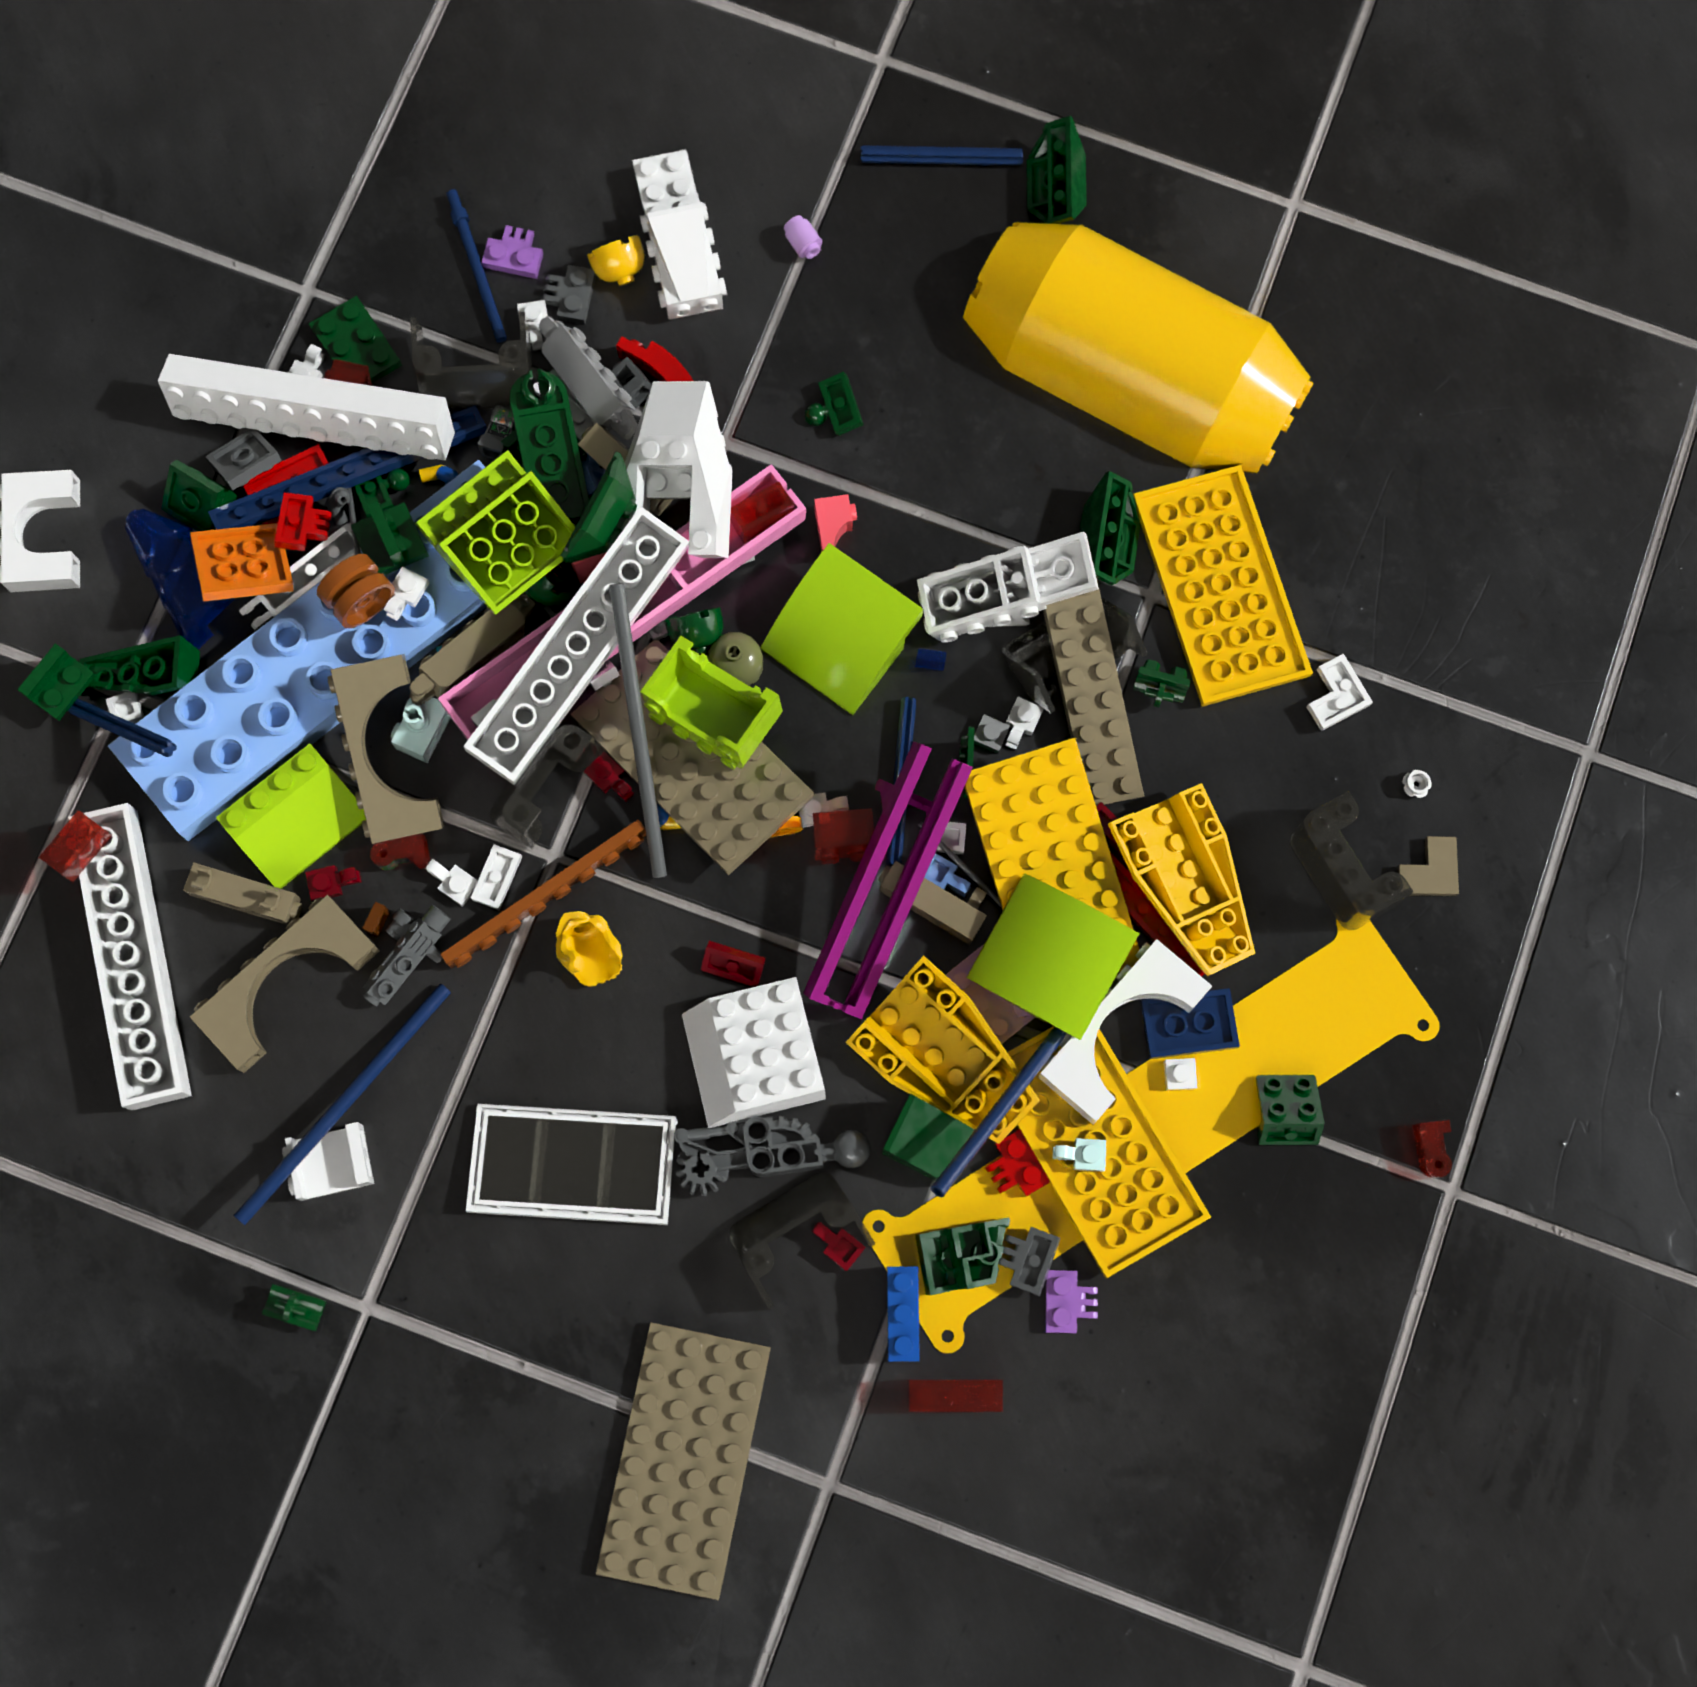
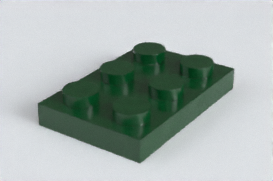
M357 295L309 323L311 330L346 382L370 385L402 366L400 359Z

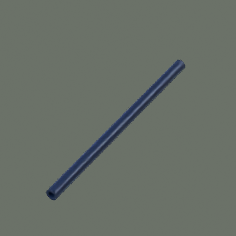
M439 984L238 1209L233 1215L243 1225L249 1222L446 1000L451 992L444 985Z
M1056 1027L1050 1031L933 1183L931 1191L936 1196L944 1197L1051 1057L1067 1033Z

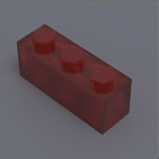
M908 1379V1411L1003 1412V1380Z

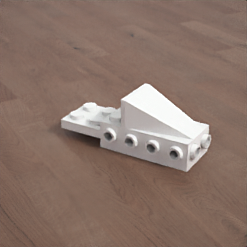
M687 150L632 160L645 214L640 216L643 233H649L650 240L646 241L649 258L654 257L656 265L652 266L655 283L660 282L662 289L657 291L661 308L666 307L669 320L723 309L722 295L727 294L724 278L718 279L716 270L721 269L717 253H712L710 246L715 244L711 228H706L705 220H709L706 204L699 201Z
M1084 532L1029 549L1026 546L1013 547L1007 552L988 555L981 558V560L959 564L952 569L934 572L927 577L917 579L919 588L918 598L925 616L923 620L925 630L929 635L944 643L958 639V635L965 633H981L985 630V627L1029 625V618L1038 615L1039 611L1047 609L1046 605L1099 589L1087 534Z

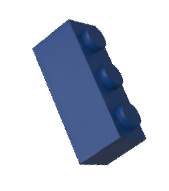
M918 1266L887 1267L888 1362L919 1361Z

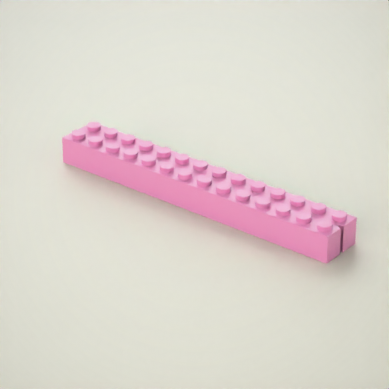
M772 464L731 492L729 557L700 558L689 555L687 549L631 626L633 642L806 520V507L791 488L787 491V483ZM690 521L676 531L688 541ZM563 611L438 698L442 707L467 740L477 729L471 717L493 699L497 700L501 696L502 692L508 687ZM618 645L613 650L608 659H610L619 652Z

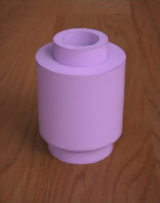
M798 215L791 218L785 224V237L800 258L807 257L810 259L820 252L822 240L807 219H803L802 216Z

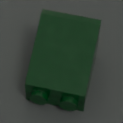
M910 1094L881 1154L936 1181L973 1133L974 1129Z

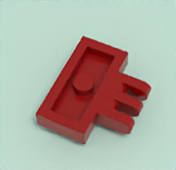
M284 492L274 541L275 548L305 551L307 539L326 541L328 539L327 531L330 528L328 521L331 520L332 513L327 510L313 509V496Z
M1021 1130L1004 1138L1000 1144H995L1002 1158L986 1166L985 1170L989 1173L997 1167L999 1168L1000 1173L991 1178L993 1183L1005 1178L1007 1183L997 1188L999 1194L1018 1184L1026 1197L1050 1183Z

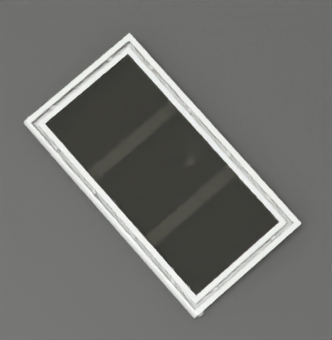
M493 1104L477 1105L466 1204L467 1213L668 1225L675 1143L674 1133L678 1124L676 1116Z

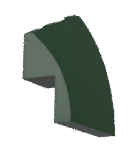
M1009 1217L916 1234L915 1239L926 1296L995 1284L999 1270L998 1262L1002 1257L1004 1249L1002 1246L1006 1228L1010 1224Z

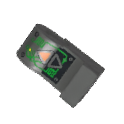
M497 405L493 410L485 434L481 435L477 444L481 456L495 460L506 451L501 441L515 430L511 408Z

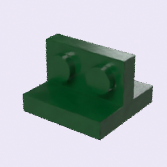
M175 460L169 466L161 509L196 531L216 530L208 511L237 500L238 495L207 477L202 472L193 467H188L179 460Z
M378 501L367 505L371 516L351 524L363 554H367L379 568L378 573L386 575L402 568V566L405 567L429 557L405 502L382 510Z
M55 643L17 690L37 707L60 721L96 677V674L71 657L63 648Z

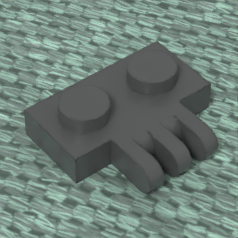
M568 265L565 277L547 275L546 283L550 285H545L543 292L548 295H542L541 300H545L546 305L558 307V320L585 325L596 274L590 268Z
M1030 1227L1026 1241L1006 1234L1005 1241L1014 1244L1015 1248L1013 1250L1003 1246V1253L1011 1256L1010 1261L1001 1258L998 1265L1014 1270L1010 1282L1011 1286L1040 1297L1058 1248L1060 1237Z

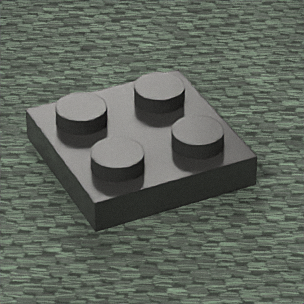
M254 429L248 430L205 456L211 467L232 490L247 484L252 478L270 470L275 464L282 461L277 451Z

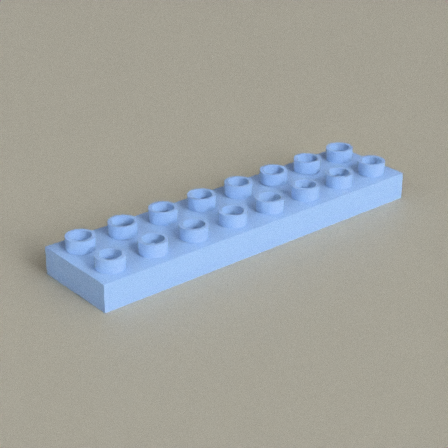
M479 459L412 510L410 515L413 522H417L484 469L485 466ZM417 526V531L429 557L405 566V568L427 578L430 584L416 607L414 608L407 604L398 621L386 616L387 612L383 608L381 612L364 624L354 628H344L333 615V609H328L316 595L319 582L136 723V725L168 738L175 743L177 750L173 751L171 757L160 755L121 736L108 745L109 749L175 830L187 841H190L213 823L219 814L309 743L312 745L339 724L335 713V705L339 704L336 693H331L328 684V676L332 675L331 669L405 654L409 669L487 608L438 553ZM400 569L385 575L391 584Z

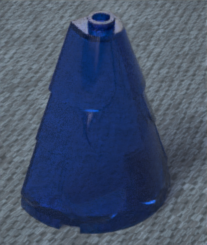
M146 509L133 510L126 517L125 530L145 574L151 578L160 601L168 611L178 635H181L199 650L214 635L207 625L236 598L203 602L190 532H194L192 528Z

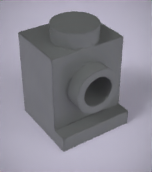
M628 357L618 362L611 371L616 376L615 383L631 396L632 400L630 402L637 408L647 399L652 383Z

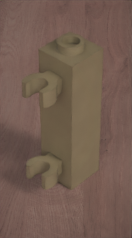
M596 423L594 426H589L583 432L582 440L578 445L605 470L615 451L622 455L625 462L629 449L605 427ZM650 499V512L660 516L674 499Z
M895 861L892 867L886 866L878 878V881L881 882L880 892L891 898L904 865ZM924 878L910 910L970 945L987 917L986 914L978 910L987 892L976 887L968 903Z
M194 862L183 889L192 897L284 925H288L292 920L299 917L302 911L301 898L293 892Z

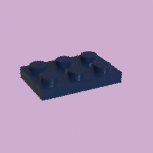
M1230 988L1208 991L1190 1013L1164 1000L1141 999L1140 1001L1149 1059L1231 1050L1240 1047Z

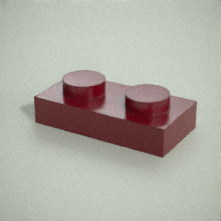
M709 940L701 971L757 987L766 958Z

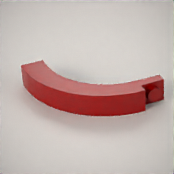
M622 336L616 344L619 358L624 360L628 357L641 370L651 375L657 381H693L685 367L671 353L654 341H651L647 349H645L644 345L635 339L628 340Z

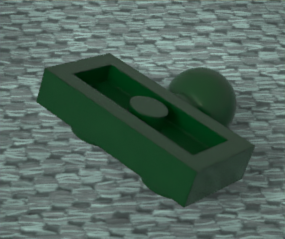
M844 371L818 382L825 405L822 406L814 403L806 408L805 419L810 425H822L829 415L834 431L838 436L864 425L848 376Z
M399 468L394 469L388 473L385 479H382L380 475L354 486L367 518L371 516L367 505L378 501L382 510L394 507L387 490H405L410 481L406 471Z

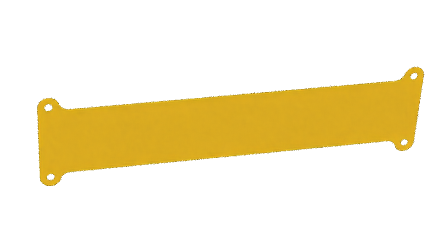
M1348 906L1340 910L1336 917L1337 936L1330 944L1233 1005L1240 1045L1238 1049L1149 1059L1127 1074L1185 1173L1260 1125L1262 1116L1256 1086L1257 1075H1315L1317 1086H1320L1397 1035L1408 1034L1416 1040L1429 1041L1438 1034V1018L1363 910L1355 906ZM1350 916L1358 920V924L1354 928L1349 927L1346 923L1347 918ZM1422 1019L1429 1023V1028L1426 1031L1419 1030L1417 1026L1418 1022ZM1195 1058L1197 1089L1166 1091L1164 1060ZM1001 1155L952 1186L944 1197L937 1196L907 1216L894 1217L884 1210H873L865 1216L862 1223L865 1237L886 1270L887 1267L918 1266L919 1323L934 1347L943 1353H953L960 1349L965 1337L963 1331L965 1319L971 1313L1011 1288L1010 1282L1014 1270L998 1265L999 1270L995 1284L926 1296L915 1239L916 1234L1009 1217L1010 1224L1006 1228L1002 1246L1013 1250L1015 1245L1005 1241L1006 1234L1026 1241L1030 1227L1060 1237L1054 1259L1083 1241L1050 1183L1026 1197L1018 1184L999 1194L997 1188L1007 1183L1005 1178L993 1183L991 1178L999 1174L1000 1170L997 1167L994 1171L987 1173L985 1167L1002 1158ZM877 1220L882 1221L885 1225L884 1230L880 1233L875 1232L873 1229V1223ZM1003 1253L1001 1258L1010 1261L1011 1256ZM945 1330L953 1332L954 1338L951 1342L943 1341L942 1333Z

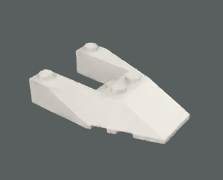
M653 381L625 460L626 469L636 497L635 503L637 508L635 513L640 507L650 513V499H691L688 554L700 558H728L732 467L727 459L724 436L721 435L717 421L718 413L710 383L708 381ZM625 520L623 526L621 527L622 530H624V528L627 526L630 520Z

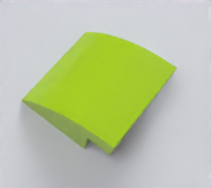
M508 450L414 523L457 575L495 615L563 561L560 555L575 529L574 524L533 472L526 473Z
M828 543L789 598L760 649L854 715L904 649L905 638L922 617L923 608Z
M1024 873L966 978L1034 1017L1081 1040L1140 933L1074 897Z

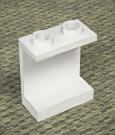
M355 1122L345 1125L346 1128L328 1132L291 1173L292 1177H288V1187L291 1195H295L296 1199L304 1201L374 1184L362 1124ZM291 1137L285 1139L286 1147L282 1148L283 1159L301 1139Z

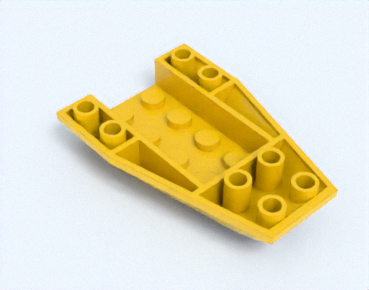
M1202 783L1136 813L1133 812L1108 823L1133 879L1191 958L1207 976L1255 954L1228 838Z
M925 956L915 964L885 1000L846 1041L855 1052L889 1083L918 1097L974 1130L1020 1072L970 997ZM1028 1085L989 1136V1139L1000 1144L1039 1102V1098L1030 1085Z

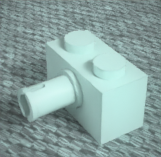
M409 698L404 708L402 722L397 723L392 730L391 743L396 750L428 763L450 720V716L438 699L431 698L425 704L418 706L414 703L412 704L411 698Z

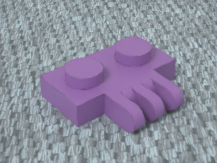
M506 225L502 240L488 238L481 262L483 268L537 279L543 258V250L531 247L534 231L527 230L525 239H522L523 228L517 227L514 237H511L513 227Z
M1049 1270L1045 1281V1332L1077 1333V1318H1098V1312H1085V1306H1098V1300L1086 1299V1293L1098 1294V1287H1078L1077 1271Z

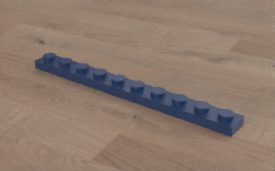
M476 405L450 415L455 431L450 447L485 434L487 427ZM366 448L210 510L208 513L216 530L255 526L280 515L284 492L313 496L314 502L328 497L334 488H351L424 457L409 454L400 455L395 452L375 451Z

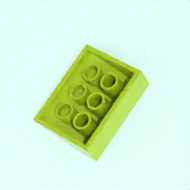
M309 743L219 814L216 819L271 884L282 889L362 825V821L366 820L364 808H358L356 797Z

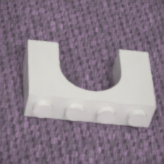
M72 470L2 474V484H0V583L10 592L80 588V560L72 551L31 552L25 549L22 538L26 523L36 513L46 509L80 507L79 478Z

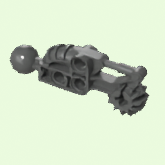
M755 1116L729 1122L727 1126L703 1127L689 1130L684 1128L677 1129L674 1133V1139L679 1144L682 1152L678 1155L676 1162L680 1166L685 1167V1169L677 1170L675 1174L677 1177H686L680 1182V1186L686 1188L691 1184L689 1189L690 1195L694 1196L698 1187H700L701 1195L706 1197L708 1193L706 1187L710 1186L714 1192H717L719 1189L714 1181L726 1182L730 1170L750 1168V1171L758 1177H769L824 1169L823 1162L837 1161L846 1168H856L862 1166L868 1160L871 1146L868 1138L857 1130L844 1131L836 1137L833 1143L820 1144L817 1134H813L809 1128L810 1124H802L798 1121V1118L788 1120L784 1119V1116H779V1119H773V1116L763 1118ZM762 1125L766 1128V1133L761 1139L750 1137L749 1131L753 1126ZM730 1135L744 1148L717 1152L692 1141ZM795 1150L800 1154V1159L796 1164L788 1165L783 1161V1156L787 1151ZM699 1151L702 1163L705 1168H709V1171L704 1172V1177L702 1178L697 1173H694V1170H697L699 1168L698 1164H700ZM762 1154L770 1158V1163L765 1169H757L753 1166V1161L758 1155Z

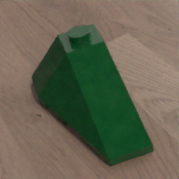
M181 635L81 658L79 662L96 674V677L87 686L88 688L156 695L181 689L195 679L199 673L200 651Z

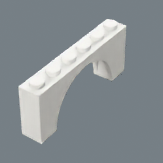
M1157 939L1151 946L1146 942L1135 955L1139 959L1132 968L1127 964L1117 975L1116 978L1120 982L1113 990L1109 988L1082 1039L1078 1040L1066 1034L1059 1045L1062 1049L1055 1057L1051 1055L1041 1068L1043 1071L1038 1076L1040 1080L1092 1125L1095 1124L1116 1099L1103 1084L1095 1064V1040L1103 1020L1119 1006L1138 999L1168 1001L1190 1013L1212 987L1211 984Z

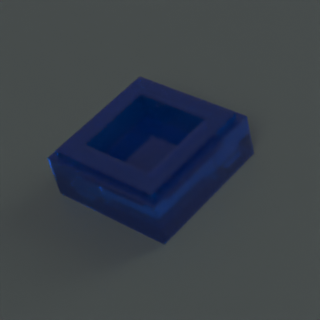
M919 648L915 667L944 671L946 653L944 651Z

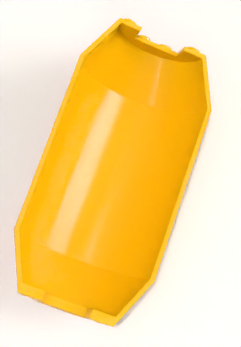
M1013 222L1012 226H1009L1002 234L977 278L979 281L973 293L970 294L963 315L964 320L1004 369L1191 468L1223 470L1241 465L1243 472L1258 473L1262 464L1269 465L1276 452L1271 448L1281 430L1287 432L1294 419L1290 415L1294 407L1297 409L1301 407L1313 385V382L1309 381L1310 375L1271 323L1083 225Z

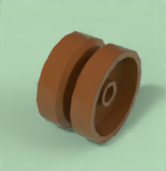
M357 554L340 562L328 572L317 587L316 595L328 609H333V615L344 628H354L369 621L382 611L394 595L395 587L383 573H378L379 568L367 554Z

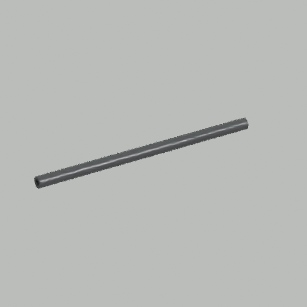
M624 583L609 585L643 817L652 877L660 878L667 876L625 586Z

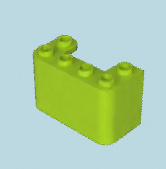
M680 636L640 691L644 701L643 705L649 711L648 716L659 725L666 723L672 727V731L678 737L684 740L687 738L692 739L696 742V746L704 753L710 755L713 752L721 757L720 761L728 768L733 770L736 767L743 768L783 712L779 695L767 687L762 693L761 689L756 685L754 688L748 686L710 663L705 654L699 655L697 652L691 651L693 643Z

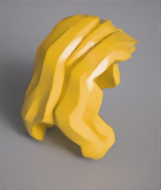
M581 911L563 914L556 931V955L558 960L584 986L592 987L598 983H604L605 980L615 979L620 974V971H622L621 960L623 955L621 945L610 931L606 920L600 915H589Z

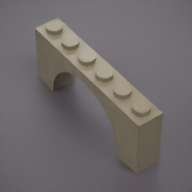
M405 654L331 669L332 675L328 676V684L331 693H336L339 703L335 705V713L338 722H343L345 734L341 735L344 750L350 751L352 763H348L351 779L357 780L359 791L355 792L358 808H364L366 820L362 821L365 837H370L372 844L442 829L445 825L438 797L430 799L414 798L393 790L375 773L366 752L365 732L373 709L390 691L411 683Z
M328 895L324 898L319 897L312 902L308 908L310 911L302 918L297 917L286 926L287 931L283 935L268 941L263 947L264 951L256 959L250 958L240 967L241 972L233 979L228 978L223 981L217 988L218 992L212 998H206L197 1004L194 1008L195 1013L190 1016L232 1065L243 1073L267 1053L255 1033L253 1005L260 985L275 967L301 954L324 953L341 958L358 971L380 952Z

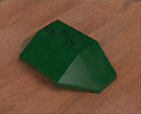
M1071 116L1045 123L1042 129L1043 133L1036 141L1027 159V210L1046 224H1060L1074 220L1087 205L1086 155Z
M615 451L560 555L569 564L607 552L623 531L621 527L625 520H630L636 511V497L625 462L620 453Z
M1108 471L1104 474L1083 506L1079 533L1084 532L1087 534L1096 578L1107 584L1114 585L1134 572L1141 523L1136 500L1131 492L1133 490L1131 482Z

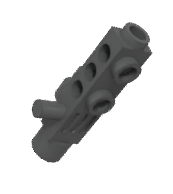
M433 904L423 917H419L417 920L401 908L392 916L394 920L385 931L397 940L396 946L382 964L371 973L369 980L363 986L366 991L363 997L373 1005L378 1006L380 1002L386 1005L425 955L436 963L443 959L440 955L442 952L433 945L441 937V931L451 918Z

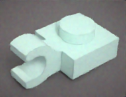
M1076 1138L1074 1139V1147L1055 1145L1053 1147L1052 1159L1074 1161L1073 1170L1104 1172L1106 1166V1140Z

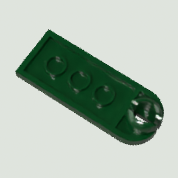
M537 369L536 377L541 397L538 399L535 397L532 383L533 374L532 370H530L515 381L509 397L523 470L526 473L533 472L570 520L579 519L589 503V497L567 390L557 376Z

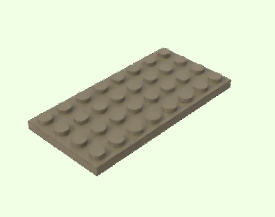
M658 639L653 640L635 656L640 691L669 652ZM621 669L618 671L620 676L613 679L610 685L599 688L573 711L571 716L639 785ZM641 696L656 803L728 875L814 797V792L763 742L759 744L743 768L736 767L735 770L730 769L720 761L721 757L713 752L710 755L704 753L696 746V742L692 739L687 738L684 740L678 737L672 731V727L666 723L659 725L648 716L649 711L643 705L644 701Z
M650 1322L597 1566V1575L719 1600L771 1347Z

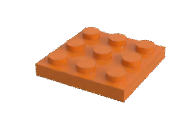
M278 523L190 532L203 602L294 591L286 550L275 548L274 541Z

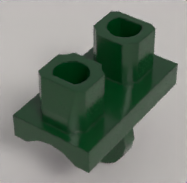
M1147 659L1143 667L1140 666L1133 690L1143 692L1145 696L1153 697L1154 707L1159 708L1162 700L1171 703L1173 701L1183 703L1191 682L1190 679H1187L1186 669L1174 667L1171 668L1170 674L1159 671L1160 664L1157 661Z
M272 1284L262 1314L316 1331L327 1301Z

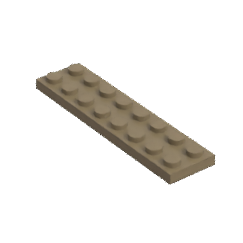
M1100 590L1046 605L1047 609H1044L1043 612L1070 737L1076 739L1095 805L1097 806L1100 802L1108 805L1144 797Z

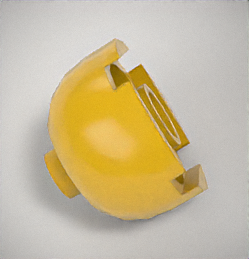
M638 235L628 237L629 242L625 244L623 241L617 240L593 250V254H587L593 271L600 279L607 282H618L619 286L635 281L633 275L642 269L645 259L643 245Z

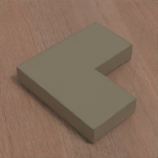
M1427 836L1425 838L1426 865L1400 864L1397 866L1398 895L1457 896L1459 894L1456 837Z

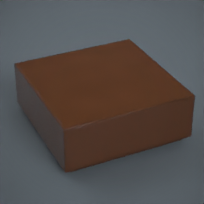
M375 902L362 929L369 935L376 938L379 937L390 911L386 906Z

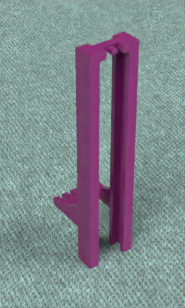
M913 741L895 785L879 779L875 785V790L880 791L883 812L803 991V994L809 999L832 1006L859 1019H862L973 768L952 758L933 802L913 793V790L932 748ZM907 804L926 812L925 821L844 1004L825 995V990Z

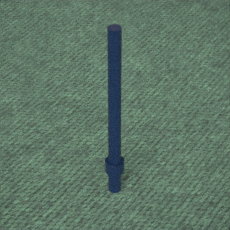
M450 190L446 195L452 210L450 215L453 224L458 227L496 342H504L507 337L468 225L469 217L467 211L461 205L457 190Z

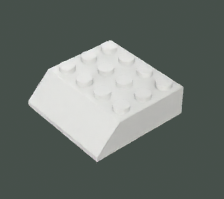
M796 977L708 998L682 1014L708 1128L826 1099L825 1088Z

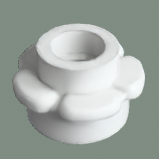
M1413 770L1412 773H1407L1403 777L1402 782L1405 785L1404 791L1407 795L1422 798L1428 794V789L1431 788V780L1427 773ZM1414 782H1418L1419 786L1416 787Z

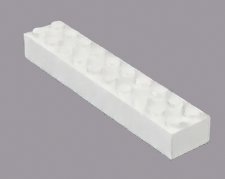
M175 354L168 355L158 379L172 415L183 420H199L209 424L217 423L239 429L248 428L264 433L273 432L285 434L289 437L310 438L319 442H335L345 446L353 445L375 451L384 450L400 455L421 456L430 460H446L455 434L445 397Z
M640 507L464 745L465 751L515 786L618 645L609 585L624 583L631 627L685 554L689 541L647 510Z
M128 803L69 816L68 819L121 1107L136 1110L190 1097L192 1094L138 811Z

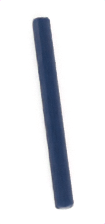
M862 146L860 159L863 163L1022 165L1023 150L1019 148Z
M913 697L901 698L893 785H895L913 744L917 701ZM907 806L887 850L886 864L890 866L895 861L902 864Z
M77 699L68 710L72 715L165 757H171L173 751L177 750L176 744L170 739L80 699Z

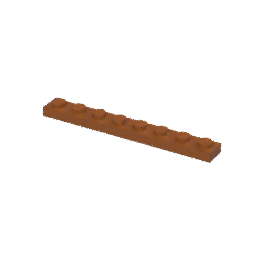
M639 819L440 955L450 968L455 965L457 968L465 965L472 959L471 954L480 948L484 951L497 942L496 937L505 931L507 934L515 931L522 925L521 920L531 915L534 917L546 909L547 906L545 904L553 898H556V900L563 898L571 891L570 887L578 881L584 883L596 874L594 870L603 864L605 866L613 864L620 858L619 853L629 848L632 850L643 843V837L646 836L644 826Z

